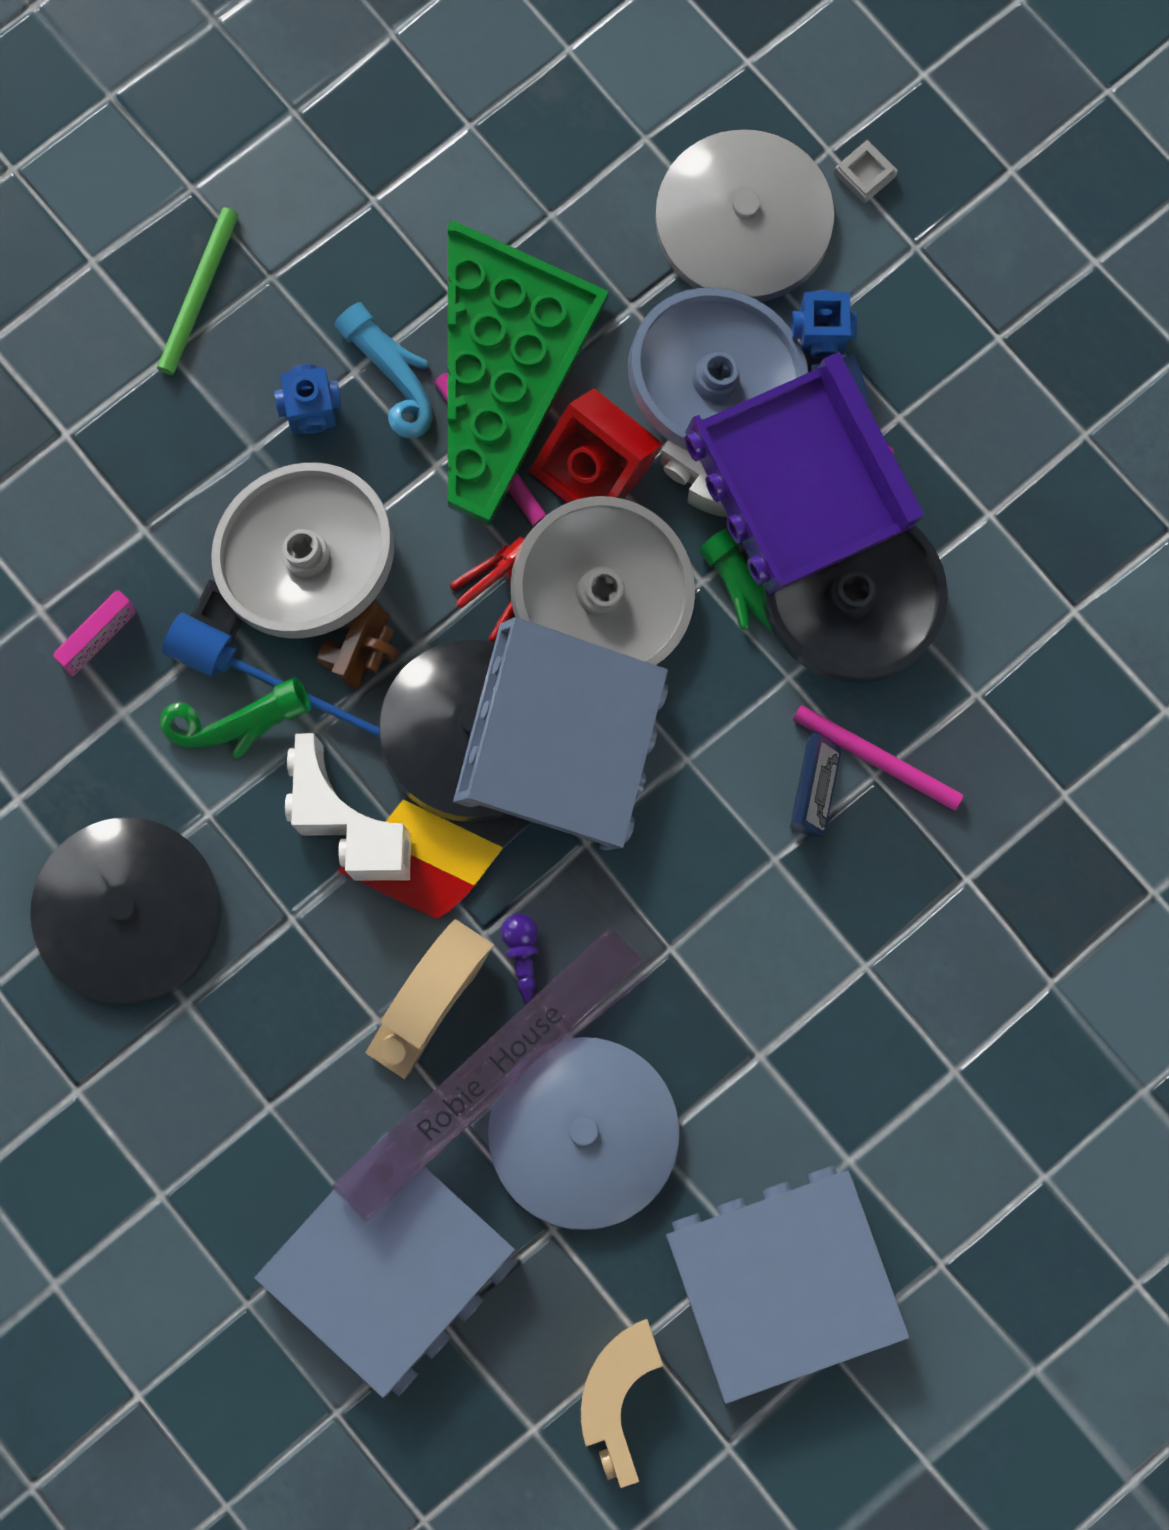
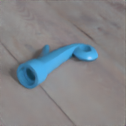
M358 302L346 309L337 318L334 327L347 342H353L407 399L391 408L388 415L389 424L392 430L399 436L417 438L429 429L433 420V411L428 394L408 365L425 370L428 368L429 363L426 359L409 352L385 334L374 323L375 318L361 302ZM405 413L417 415V421L413 423L405 422L401 415Z

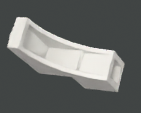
M314 733L295 734V748H290L287 755L288 774L293 776V794H287L285 799L287 821L291 822V825L301 836L346 835V839H340L339 863L341 867H345V871L354 881L410 880L411 833L404 824L378 821L366 817L347 806L339 799L329 781L324 762V745Z

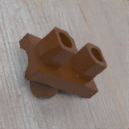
M375 599L360 615L339 628L348 631L343 645L326 640L317 655V662L321 666L334 673L346 686L359 690L367 670L377 673L382 659L395 662L400 653L399 650L389 644L394 633L393 629L386 626L390 615L377 606L378 602Z

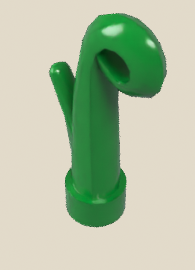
M725 528L706 541L699 548L698 552L711 568L715 567L724 581L732 598L740 628L746 630L749 627V608L759 621L772 631L763 606L762 584H757L753 579L748 563L738 549L740 544L734 541L729 530Z
M294 677L276 685L273 692L202 729L199 716L194 708L180 702L172 703L164 708L160 715L159 725L162 733L169 741L178 747L188 749L207 748L240 738L232 754L234 758L239 759L260 736L285 719L291 720L311 711V702L302 682L297 677ZM174 718H184L188 722V731L180 729L175 724Z

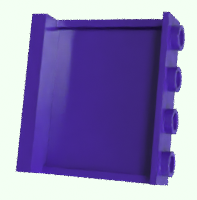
M840 352L823 359L817 369L702 420L700 415L694 416L685 431V445L691 458L696 462L700 460L707 474L705 482L711 497L715 502L721 501L728 515L726 519L728 530L736 543L742 542L750 558L747 561L749 571L757 584L764 585L768 595L912 529L924 516L914 493Z

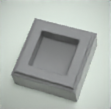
M866 140L835 167L834 175L865 204L896 177L898 170Z

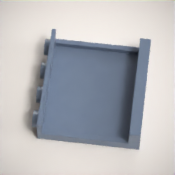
M518 617L500 623L453 802L467 807L481 805L600 843L599 849L605 851L623 848L624 843L630 839L633 833L635 819L631 815L635 799L642 793L646 781V774L643 772L646 755L653 749L657 737V729L654 728L657 711L664 705L668 694V685L665 684L668 669Z
M386 1132L254 1278L384 1398L391 1391L397 1396H400L418 1376V1373L412 1367L424 1354L433 1359L450 1340L451 1337L445 1330L457 1317L465 1322L482 1304L484 1300L477 1294L490 1280L498 1285L514 1268L516 1263L510 1257L516 1250Z
M833 1165L808 1174L810 1184L792 1190L790 1182L787 1181L762 1190L765 1200L747 1206L744 1197L717 1206L719 1212L717 1217L702 1222L699 1213L672 1222L674 1232L666 1234L665 1238L672 1251L717 1380V1387L723 1403L727 1404L910 1338L849 1170L837 1174Z

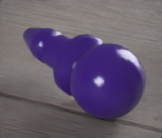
M518 913L505 919L500 933L503 943L509 948L506 952V958L514 957L516 959L514 965L516 977L518 978V990L525 1004L531 1005L535 998L536 980L533 978L535 972L533 960L530 956L539 953L538 948L534 946L538 937V928L530 916Z

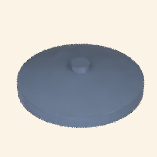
M721 288L686 290L663 300L642 321L628 356L630 388L639 409L648 422L662 436L687 450L684 440L686 436L685 431L694 416L700 415L702 420L808 373L806 358L798 339H792V330L780 316L752 297Z
M587 1037L569 1038L547 1044L535 1050L519 1062L501 1084L491 1108L488 1128L489 1148L500 1181L512 1198L527 1212L546 1223L573 1230L601 1229L633 1217L643 1210L661 1191L673 1169L679 1145L678 1116L673 1098L665 1082L657 1071L641 1056L620 1044L608 1040Z

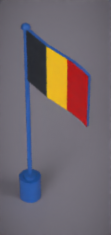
M183 612L176 617L165 637L162 654L211 678L215 677L219 671L225 674L231 666L272 687L283 683V681L236 659L237 649L231 646L233 641L231 635ZM308 694L312 706L379 738V727ZM406 796L386 822L404 824L411 833L410 880L358 882L438 920L449 913L471 892L503 848L532 822L512 815L484 822L455 821L427 811ZM341 867V868H339L338 870H336L337 872H340V873H342V874H344V875H346V876L352 878V877L345 871V867Z

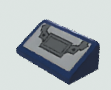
M817 733L809 735L806 743L789 828L793 832L823 837L826 832L841 749Z

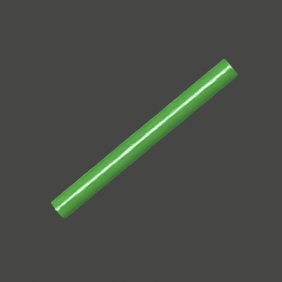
M224 207L220 212L158 363L157 369L165 374L174 375L238 219L239 214L230 208Z

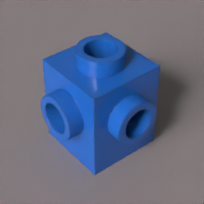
M829 290L804 292L799 311H792L791 317L792 339H799L804 354H811L812 358L823 360L838 352L841 355L845 354L849 339H856L857 313L850 312V292H833Z
M303 364L291 368L288 373L280 374L282 390L274 391L279 418L287 417L292 434H314L327 428L337 427L334 409L342 407L338 381H329L325 366L316 367L312 364Z

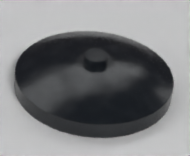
M915 525L912 529L769 595L762 584V598L766 618L775 637L796 661L823 677L842 682L866 683L892 677L910 667L924 654L933 643L943 624L948 601V588L939 555L925 534Z
M482 640L453 641L425 651L408 663L396 676L389 687L381 709L379 726L380 746L384 762L393 780L420 807L433 814L455 821L484 822L509 815L481 805L467 807L453 802L495 644L493 642Z
M109 819L89 825L76 832L57 847L48 858L33 890L30 912L31 928L34 941L43 961L50 971L67 987L88 999L116 1006L141 1005L156 1001L175 992L194 977L204 965L213 949L219 931L221 917L220 895L215 877L208 863L194 845L180 833L163 824L146 819Z

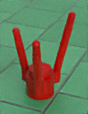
M519 537L510 546L504 545L495 555L472 568L450 584L452 590H457L496 566L493 571L456 601L457 607L463 608L500 577H503L511 584L512 568L519 548L525 540L524 538ZM511 601L489 636L490 642L495 643L500 623L510 620L514 616Z

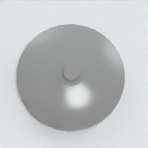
M757 130L720 132L690 146L673 162L661 183L656 202V232L658 242L667 262L677 275L692 288L727 289L745 294L759 302H765L781 297L799 287L815 272L822 262L830 243L834 224L832 194L827 180L817 164L807 153L790 141L777 135Z
M299 463L284 466L250 483L233 499L225 510L217 526L212 544L211 558L215 582L221 595L238 617L261 632L283 638H307L322 635L352 621L374 601L388 578L394 557L393 526L378 495L356 474L341 467L325 463Z
M596 496L574 500L558 507L546 515L530 531L520 546L514 561L510 593L515 617L657 665L674 650L687 630L694 608L695 582L687 552L678 536L665 521L649 509L635 502L616 497Z

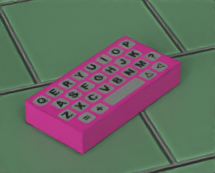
M119 590L115 591L53 653V657L68 674L74 677L137 613L131 601Z

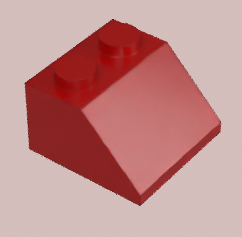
M594 388L569 403L529 472L567 503L596 496L625 499L644 477L664 443Z

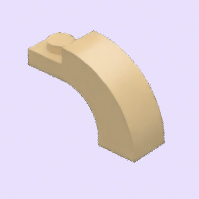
M455 919L433 943L413 970L380 1021L382 1025L365 1053L405 1079L413 1070L450 1008L474 980L494 944Z
M648 1319L635 1323L623 1330L605 1346L590 1369L582 1394L581 1424L585 1444L589 1446L605 1440L607 1449L599 1451L607 1480L617 1477L620 1488L639 1482L621 1426L623 1400L629 1388L638 1378L651 1370L663 1366Z

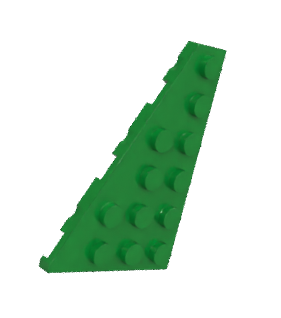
M451 219L447 227L448 507L490 526L608 300L609 291Z

